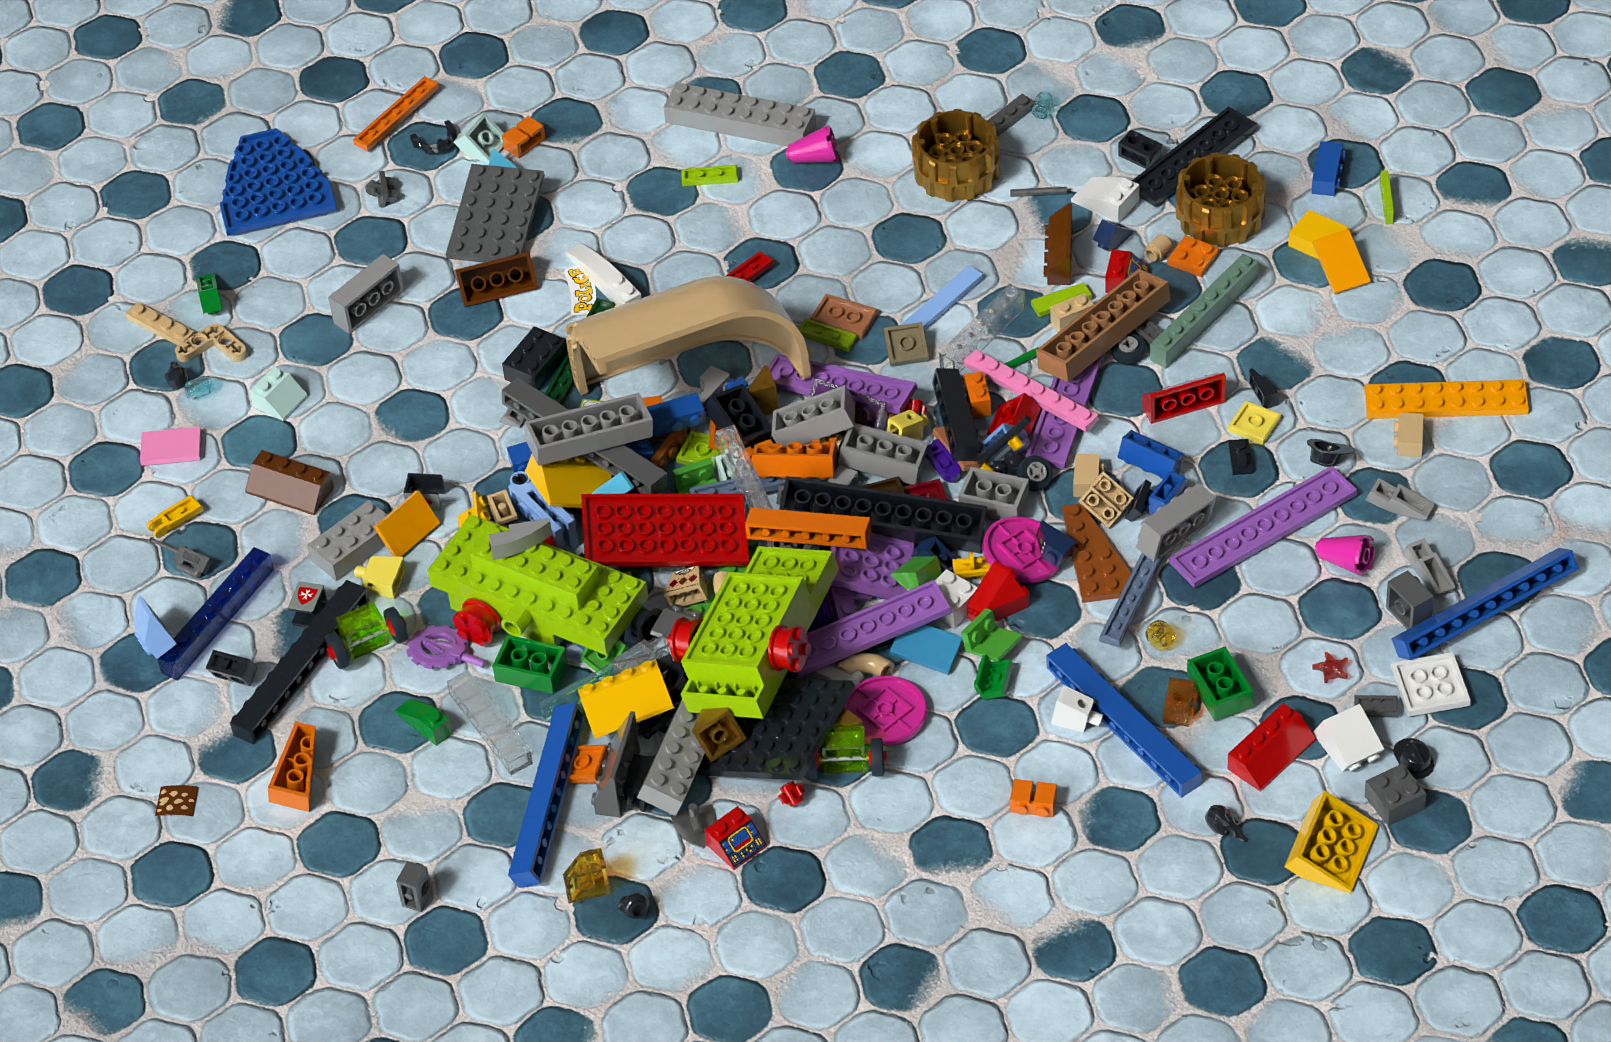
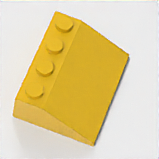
M531 454L525 469V473L547 504L557 507L581 508V494H592L597 488L612 478L609 472L582 455L538 466L533 454Z
M656 659L645 661L637 667L627 668L619 674L606 676L601 681L586 684L578 689L595 739L617 731L630 711L635 712L637 723L674 708Z
M1324 790L1312 800L1284 867L1303 879L1350 893L1363 865L1378 824Z

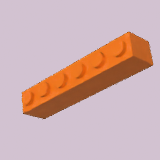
M751 507L745 522L747 539L867 549L872 534L870 517Z

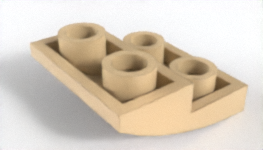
M1102 471L1078 502L1109 528L1132 501L1133 497Z

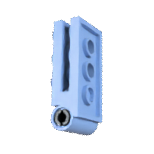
M524 471L513 473L510 477L509 492L517 517L524 522L550 518L552 540L555 542L556 547L565 550V545L571 550L579 547V534L575 526L577 524L575 517L571 513L568 514L564 507L549 506Z

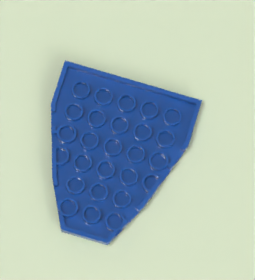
M275 128L240 137L239 145L234 151V159L230 160L225 179L226 187L223 189V200L220 202L227 236L337 211L331 185L327 177L324 178L320 169L313 165L312 160L298 145H293L291 140L284 136L280 130Z

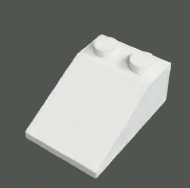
M1091 177L1071 198V202L1119 223L1139 202V184L1124 177Z

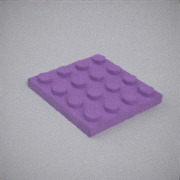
M872 532L867 549L831 546L830 551L833 552L839 568L831 585L884 599H890L908 591L890 575L912 558L914 543Z

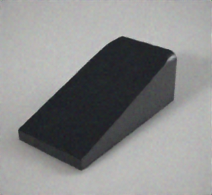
M1251 368L1249 370V385L1262 407L1268 409L1279 404V392Z

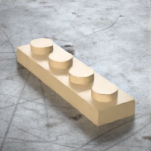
M139 302L125 313L126 319L176 345L195 335V331Z

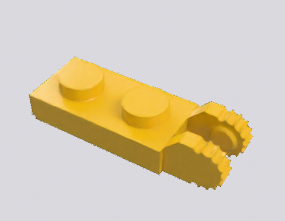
M190 495L160 512L158 516L148 521L146 527L153 531L155 537L160 538L166 535L169 530L203 512V507Z

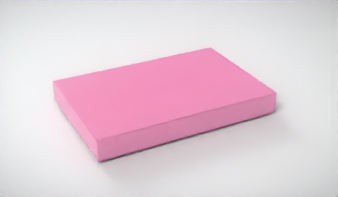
M200 427L142 432L141 466L200 460Z

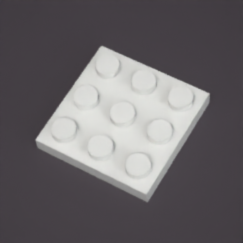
M1453 652L1391 663V670L1408 717L1470 706L1471 700Z

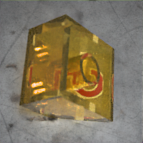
M589 849L580 852L563 874L568 904L611 894L602 849Z

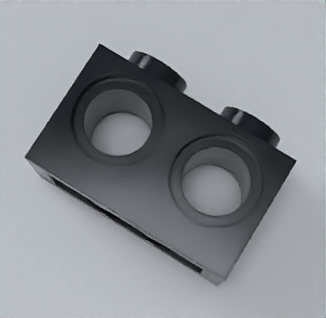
M1130 130L1118 142V156L1147 169L1162 158V144L1141 133Z
M217 650L212 651L206 665V669L214 677L251 686L258 669L247 658Z

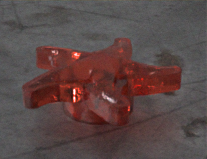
M1325 652V662L1312 665L1313 670L1323 672L1324 683H1328L1329 679L1348 678V674L1342 671V668L1348 663L1347 657L1342 660H1335L1332 655Z

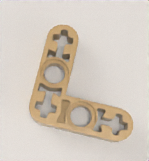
M217 323L207 326L175 348L176 357L180 362H188L214 345L234 362L245 360L247 351L242 342ZM198 341H204L201 345L195 344ZM224 341H231L228 345L222 344Z

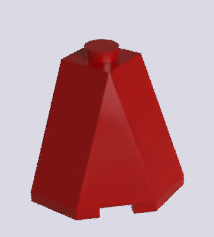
M995 560L966 605L967 618L972 622L987 608L993 611L995 622L1028 608L1030 606V593L1025 585L1021 587L1015 580L1017 575L1011 568Z

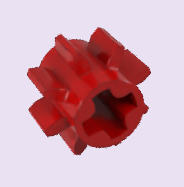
M910 399L903 412L912 410L919 416L922 414L926 415L927 407L923 405L922 400Z
M792 780L779 788L782 793L778 795V798L782 804L788 803L792 807L804 800L802 794L806 791L801 783L795 784Z

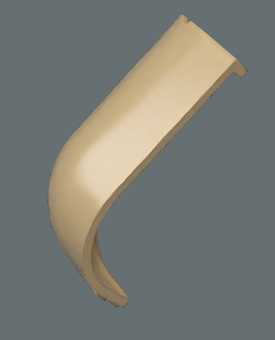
M710 276L692 280L571 322L566 326V333L570 334V336L566 337L574 384L581 395L588 393L587 385L701 345L725 340H747L768 345L789 358V361L802 380L811 378V373H813V367L809 362V358H811L810 350L806 346L801 332L783 306L762 287L732 276Z

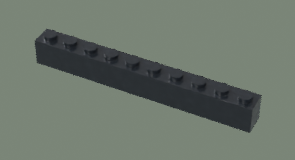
M346 580L342 586L338 587L334 596L326 602L320 613L315 615L312 623L303 630L298 640L291 645L285 656L280 658L276 667L268 673L263 683L255 689L254 694L249 700L244 702L240 711L232 717L230 726L233 736L253 745L327 655L325 636L336 632L341 637L369 603L370 600L366 587Z

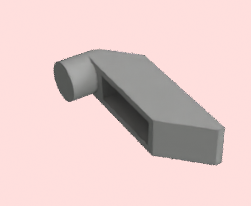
M827 665L809 673L810 677L815 679L852 680L855 686L864 680L863 674L858 670L850 675L832 665Z

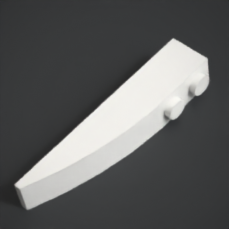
M579 243L565 251L567 257L610 301L615 302V306L641 298V293L611 263L591 248Z

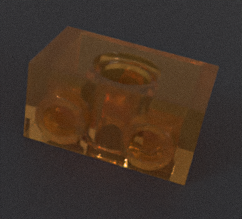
M1169 678L1163 710V724L1189 727L1190 718L1194 719L1195 716L1193 702H1197L1198 699L1195 681Z

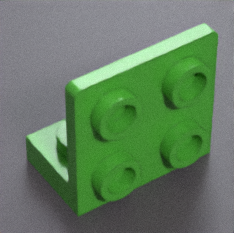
M710 458L672 470L674 487L678 494H690L689 488L717 482Z
M987 608L961 632L966 652L981 657L982 655H987L990 660L999 662L1022 639V634L997 627L993 611Z

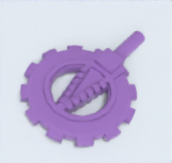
M431 625L422 631L418 630L413 634L414 637L409 639L406 644L409 649H406L407 656L413 658L411 661L416 665L421 664L427 669H432L433 667L442 669L448 667L449 664H461L463 661L481 668L486 666V660L467 654L468 647L465 646L468 644L467 639L459 637L457 634L458 630H454L448 625L437 627ZM438 638L446 639V640H448L449 642H447V641H442V640H439V641H438L437 639H438ZM422 647L427 648V650H430L431 652L437 655H430L425 653Z

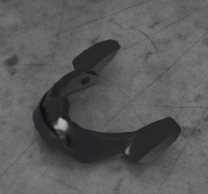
M447 120L444 121L447 128V139H438L436 144H426L414 133L410 135V140L414 148L419 147L427 154H435L449 149L455 144L453 134L456 132V129Z

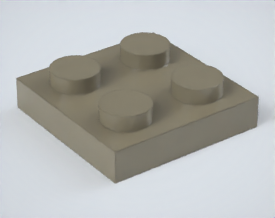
M922 322L883 328L890 366L929 360Z

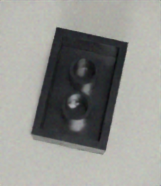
M534 326L502 363L504 379L512 382L518 377L528 382L537 390H540L558 369L568 352L566 339Z
M743 384L710 396L704 410L732 450L736 452L747 447L753 449L755 444L770 439L772 425Z

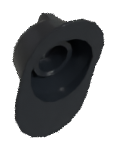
M1321 439L1307 440V444L1311 447L1310 461L1324 467L1334 466L1342 455L1355 452V448L1349 445L1331 443Z
M641 608L632 620L631 629L637 638V651L642 656L651 653L657 642L658 637L650 633L662 612L659 608H653L652 610Z
M674 660L663 678L670 698L675 702L680 700L688 677L682 663L675 662Z
M1404 738L1395 744L1393 751L1399 765L1403 763L1414 779H1423L1433 772V758L1430 750L1422 741L1414 738Z

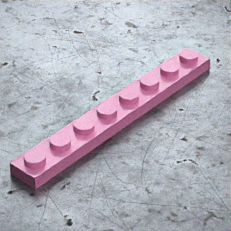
M976 349L963 360L966 368L974 372L983 371L985 378L1018 396L1026 393L1042 409L1085 432L1099 420L1098 414Z

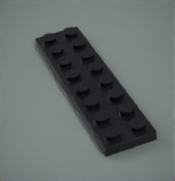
M1228 106L1132 180L1139 184V197L1156 207L1176 192L1178 175L1182 169L1187 168L1191 164V160L1216 152L1225 154L1256 130L1257 123Z

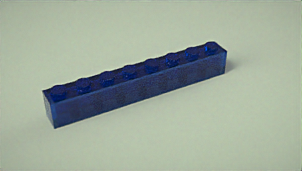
M256 547L252 548L173 638L176 645L157 659L162 674L177 681L274 571L269 553Z

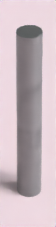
M1067 186L1010 189V197L1067 194Z

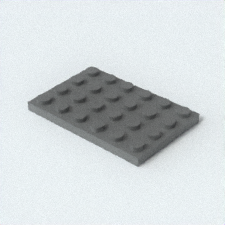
M471 164L445 254L446 258L484 263L524 253L545 176L544 171Z

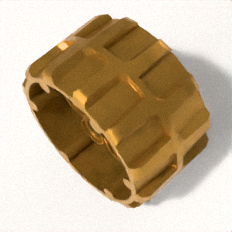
M954 109L953 111L934 113L932 117L922 121L917 126V134L912 137L914 177L916 183L919 186H923L926 190V194L931 197L945 199L947 202H953L954 200H973L974 197L991 190L993 181L997 180L1000 176L999 137L996 135V127L991 121L988 122L977 112L972 113L962 111L961 109Z
M1216 152L1191 160V164L1180 171L1176 187V218L1181 223V230L1185 235H1190L1194 239L1210 245H1217V247L1246 242L1248 237L1256 234L1261 229V220L1265 217V177L1259 174L1258 166L1255 163L1248 162L1237 154L1229 155Z

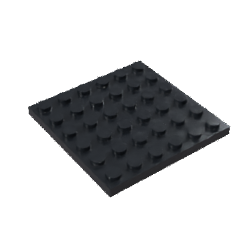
M784 678L764 719L733 716L747 739L713 762L704 754L697 774L703 776L802 780L854 690L855 685L853 681Z

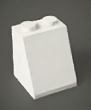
M1360 704L1323 720L1313 731L1315 738L1342 772L1347 769L1350 772L1360 768L1362 766L1361 763L1364 761L1371 763L1379 759V754L1384 750Z

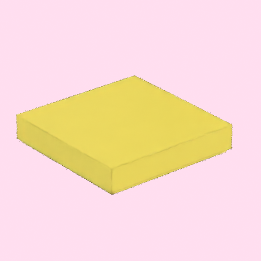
M1245 401L1227 426V431L1263 445L1280 422L1281 414Z

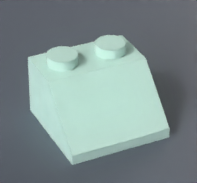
M484 112L468 124L454 143L466 156L489 163L491 151L495 148L499 152L503 147L502 135L504 133Z
M273 367L250 390L253 407L282 421L308 397L307 393L289 373L277 367Z

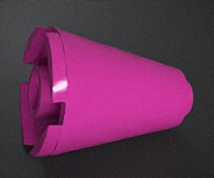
M830 125L824 126L789 144L788 149H786L787 159L791 160L792 163L838 162L839 154L838 151L834 152L837 144Z
M1370 535L1321 538L1315 545V553L1322 560L1359 576H1366L1367 573L1364 572L1366 569H1371L1374 561L1375 547H1371V541L1374 542V538Z

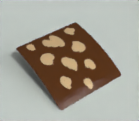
M188 785L162 786L155 816H193L198 787Z

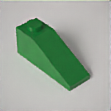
M215 274L196 277L203 314L208 313V315L218 313L219 310H222Z
M408 699L394 710L395 714L436 746L452 734L449 718L433 706Z

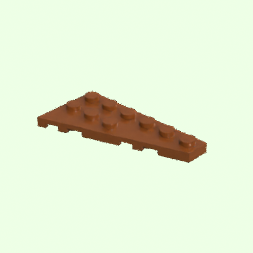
M1081 504L1062 506L1067 536L1076 541L1072 560L1082 603L1119 598L1131 575L1130 570L1085 507Z

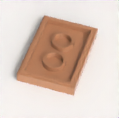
M825 294L810 320L857 334V338L863 340L879 312L877 308Z

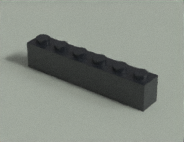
M936 368L932 385L952 460L976 462L978 453H981L982 444L978 441V429L974 426L971 404L967 401V390H964V378L961 377L959 369Z

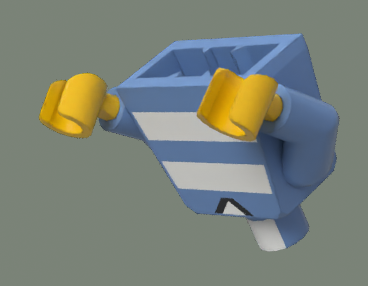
M1003 423L981 443L983 453L1014 425ZM1023 428L986 461L980 469L993 471L991 467L994 461L1004 460L1006 454L1010 451L1020 454L1023 450H1028L1031 442L1027 438L1026 430Z

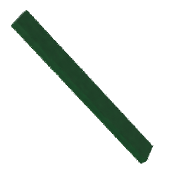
M596 298L587 317L614 308L615 302ZM568 352L545 395L558 401L561 405H563L574 384Z

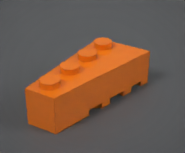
M837 437L829 438L830 442H820V439L811 440L812 443L801 444L799 441H794L787 444V446H782L781 443L754 445L752 453L753 476L761 478L770 476L780 478L790 476L803 479L809 477L833 478L837 463Z
M295 721L268 786L270 803L309 812L316 750V726Z

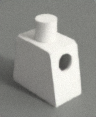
M1063 685L1056 702L1051 724L1083 732L1087 723L1100 726L1103 714L1092 711L1094 704L1092 698Z

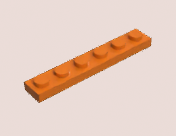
M424 76L353 139L354 145L368 152L439 89V84Z

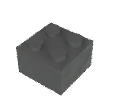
M1407 570L1388 581L1386 609L1407 630L1432 617L1434 595L1431 590L1426 589L1421 584L1418 577L1413 576Z
M1403 763L1365 781V798L1387 826L1425 809L1426 792Z

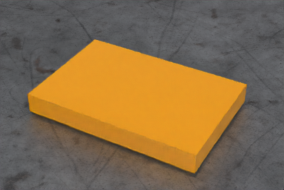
M1349 229L1313 240L1312 244L1333 294L1370 283V278Z
M415 491L377 523L374 528L392 556L401 557L440 522L420 491Z

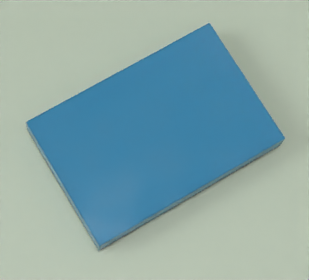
M924 624L896 636L889 655L948 675L963 639L961 636Z

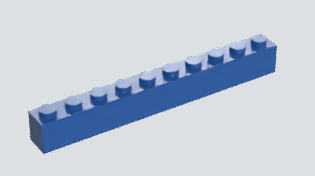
M697 392L647 407L653 419V437L706 422L704 408ZM527 442L507 447L513 473L518 471L525 472L532 454Z
M1557 548L1391 638L1398 657L1412 660L1578 570L1579 567L1573 551Z
M1065 643L1046 655L1047 669L1065 686L1094 700L1092 711L1103 714L1102 722L1181 798L1201 786L1202 771L1199 766L1193 764L1183 751H1179L1169 738L1164 737L1158 727L1152 725L1142 712H1138L1128 699L1121 696L1115 686H1111L1101 673L1098 674L1090 662L1085 661L1075 648H1071Z
M577 702L555 706L508 873V876L519 888L541 884L569 776L586 719V713Z

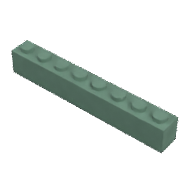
M1242 254L1150 344V360L1166 369L1258 279L1259 261Z

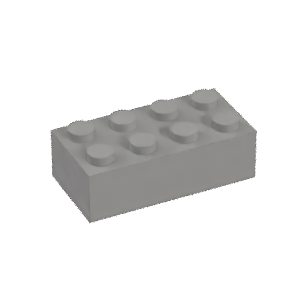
M382 254L342 287L333 292L328 299L334 324L351 334L404 291L399 264Z
M846 385L774 410L771 435L776 443L787 446V444L794 441H799L801 444L812 443L811 440L829 437L834 433L846 431L854 427L855 401Z
M854 423V427L848 429L842 443L838 465L885 478L898 476L900 482L913 485L917 483L925 463L928 442Z
M1200 483L1193 487H1188L1183 494L1178 497L1175 496L1170 503L1159 507L1154 514L1148 515L1142 520L1136 548L1152 559V562H1155L1157 558L1164 556L1209 524L1216 496Z
M368 500L307 544L311 561L335 581H338L385 546L374 526L386 517L387 514Z

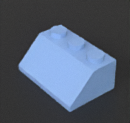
M140 595L137 598L133 623L137 631L134 634L149 656L153 654L158 659L175 646L176 642L164 623Z

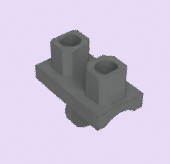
M379 171V180H371L366 184L365 190L367 194L373 197L377 196L379 207H385L386 202L395 203L397 191L394 190V177H385V171Z

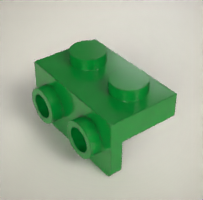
M982 655L976 680L974 681V688L983 700L1006 696L1014 665L1010 659L991 662L987 655Z

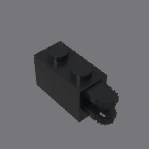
M633 755L624 785L627 810H632L636 801L640 802L639 810L641 812L646 811L648 803L637 798L655 757Z

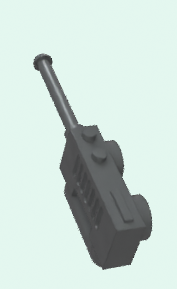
M153 537L149 538L150 543L153 542L173 551L176 554L173 559L177 562L175 565L176 569L195 578H199L202 573L206 574L213 561L208 556L194 552L192 548L190 550L187 549L185 545L174 548ZM187 563H190V564L195 565V567L192 568V567H190V566H188V565H186V564H187Z

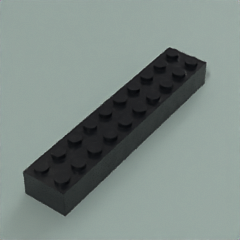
M786 476L779 510L870 517L871 531L873 533L916 544L936 536L946 548L980 553L987 516V506L790 476Z

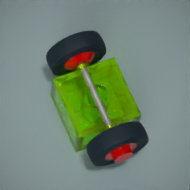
M371 602L336 618L340 637L336 632L325 636L327 653L339 669L350 665L349 657L351 660H354L388 645L387 633H390L398 644L408 640L406 622L395 607L385 609L383 611V618L374 602Z
M833 726L822 744V755L819 752L817 753L805 774L806 779H816L818 777L820 761L824 767V774L867 772V762L869 760L872 776H883L884 763H887V750L883 751L882 738H872L871 748L868 753L866 752L864 726Z

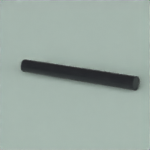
M1028 415L1024 416L977 459V463L983 465L1026 427L1031 422V418Z

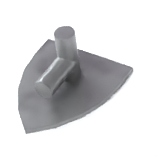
M691 803L688 806L689 810L679 812L676 816L671 814L670 816L677 833L690 844L704 849L706 846L704 829L716 822L712 804L697 808L695 803Z

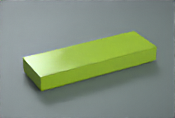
M737 165L681 169L682 187L738 182Z
M1383 170L1380 172V190L1384 219L1386 224H1393L1394 209L1388 170Z
M1083 282L1031 300V306L1038 317L1050 314V307L1082 293H1085L1092 300V294Z
M806 318L798 328L803 338L846 352H850L858 340L857 334Z

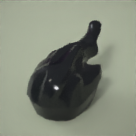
M171 362L168 372L165 373L168 385L176 387L188 383V371L185 368H181L177 362Z
M1213 805L1208 809L1205 814V821L1213 832L1225 835V830H1227L1231 837L1238 838L1242 842L1247 841L1248 838L1242 836L1238 831L1236 823L1239 822L1237 818L1225 806Z

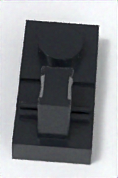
M1249 439L1228 440L1232 475L1253 474Z
M1147 479L1136 489L1125 515V519L1130 522L1137 516H1142L1146 509L1144 504L1150 505L1149 497L1153 491L1150 489L1152 483Z

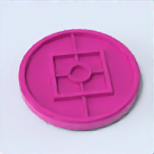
M1007 517L996 521L987 529L982 544L986 561L990 566L996 560L1011 568L1017 575L1015 578L1017 582L1037 583L1045 581L1054 576L1060 569L1041 556L1036 538L1040 525L1039 521L1026 517Z
M876 676L862 681L855 686L844 705L845 708L862 720L864 743L870 745L872 738H882L883 746L903 743L914 737L921 730L927 717L926 699L921 690L912 682L897 676Z

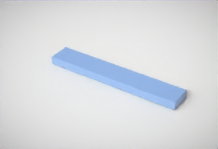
M968 265L901 325L922 322L923 330H925L983 279V273Z

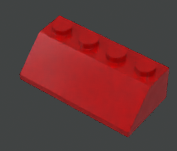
M1225 373L1205 375L1142 394V408L1150 423L1153 424L1225 403L1226 375Z
M1282 703L1228 753L1227 769L1261 792L1312 745L1316 738L1302 716Z

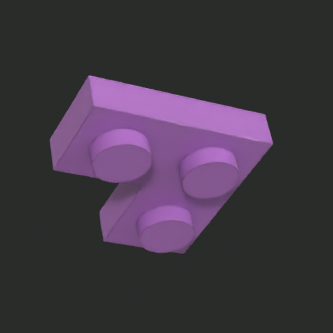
M832 585L828 590L836 621L856 613L854 602H866L872 599V595Z

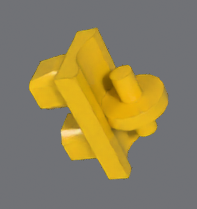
M969 552V558L952 559L954 574L966 581L969 580L968 577L975 576L980 581L990 569V565L985 557H973V552Z

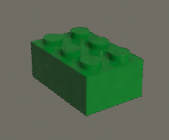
M506 635L492 667L495 682L554 694L568 661L566 649L563 646Z
M1226 646L1187 660V677L1214 721L1253 707V690Z

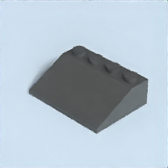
M630 711L614 734L612 743H608V756L602 762V775L597 778V791L592 794L591 805H594L595 814L621 817L626 801L624 785L634 754L640 755L641 751L634 711Z

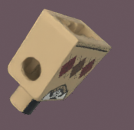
M685 566V569L671 574L664 591V596L670 606L672 604L686 606L708 600L707 581L699 566Z

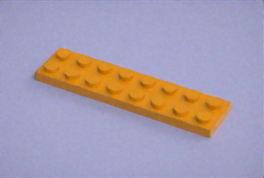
M1525 380L1364 384L1367 419L1399 418V413L1423 414V417L1522 415L1528 414L1529 411Z

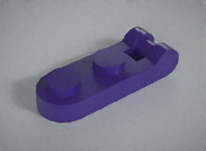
M939 439L933 440L928 445L926 458L944 481H957L961 476L959 464L952 460L951 454Z

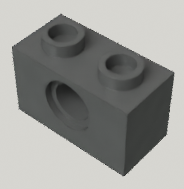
M407 861L396 880L402 907L422 912L433 893L428 870L421 863Z

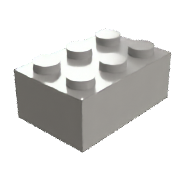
M970 467L958 496L959 502L987 506L986 518L1000 520L1007 517H1021L1029 497V479Z

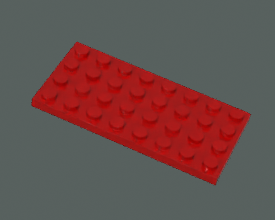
M581 494L584 556L588 560L604 566L749 565L743 494Z

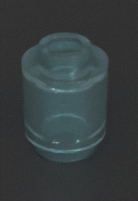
M1043 91L1036 96L1031 110L1035 117L1045 119L1049 116L1054 102L1049 92Z
M200 376L185 383L186 387H184L185 395L192 400L208 395L214 390V384L209 376Z

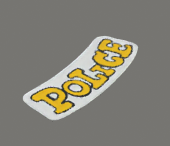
M577 266L567 268L564 274L571 294V314L586 315L596 300L595 284Z

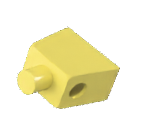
M907 410L888 419L887 432L922 440L923 429L929 424V420L924 414L919 416L914 411Z
M372 556L367 567L356 566L354 576L355 578L363 579L364 587L367 588L368 592L394 599L406 572L404 558Z

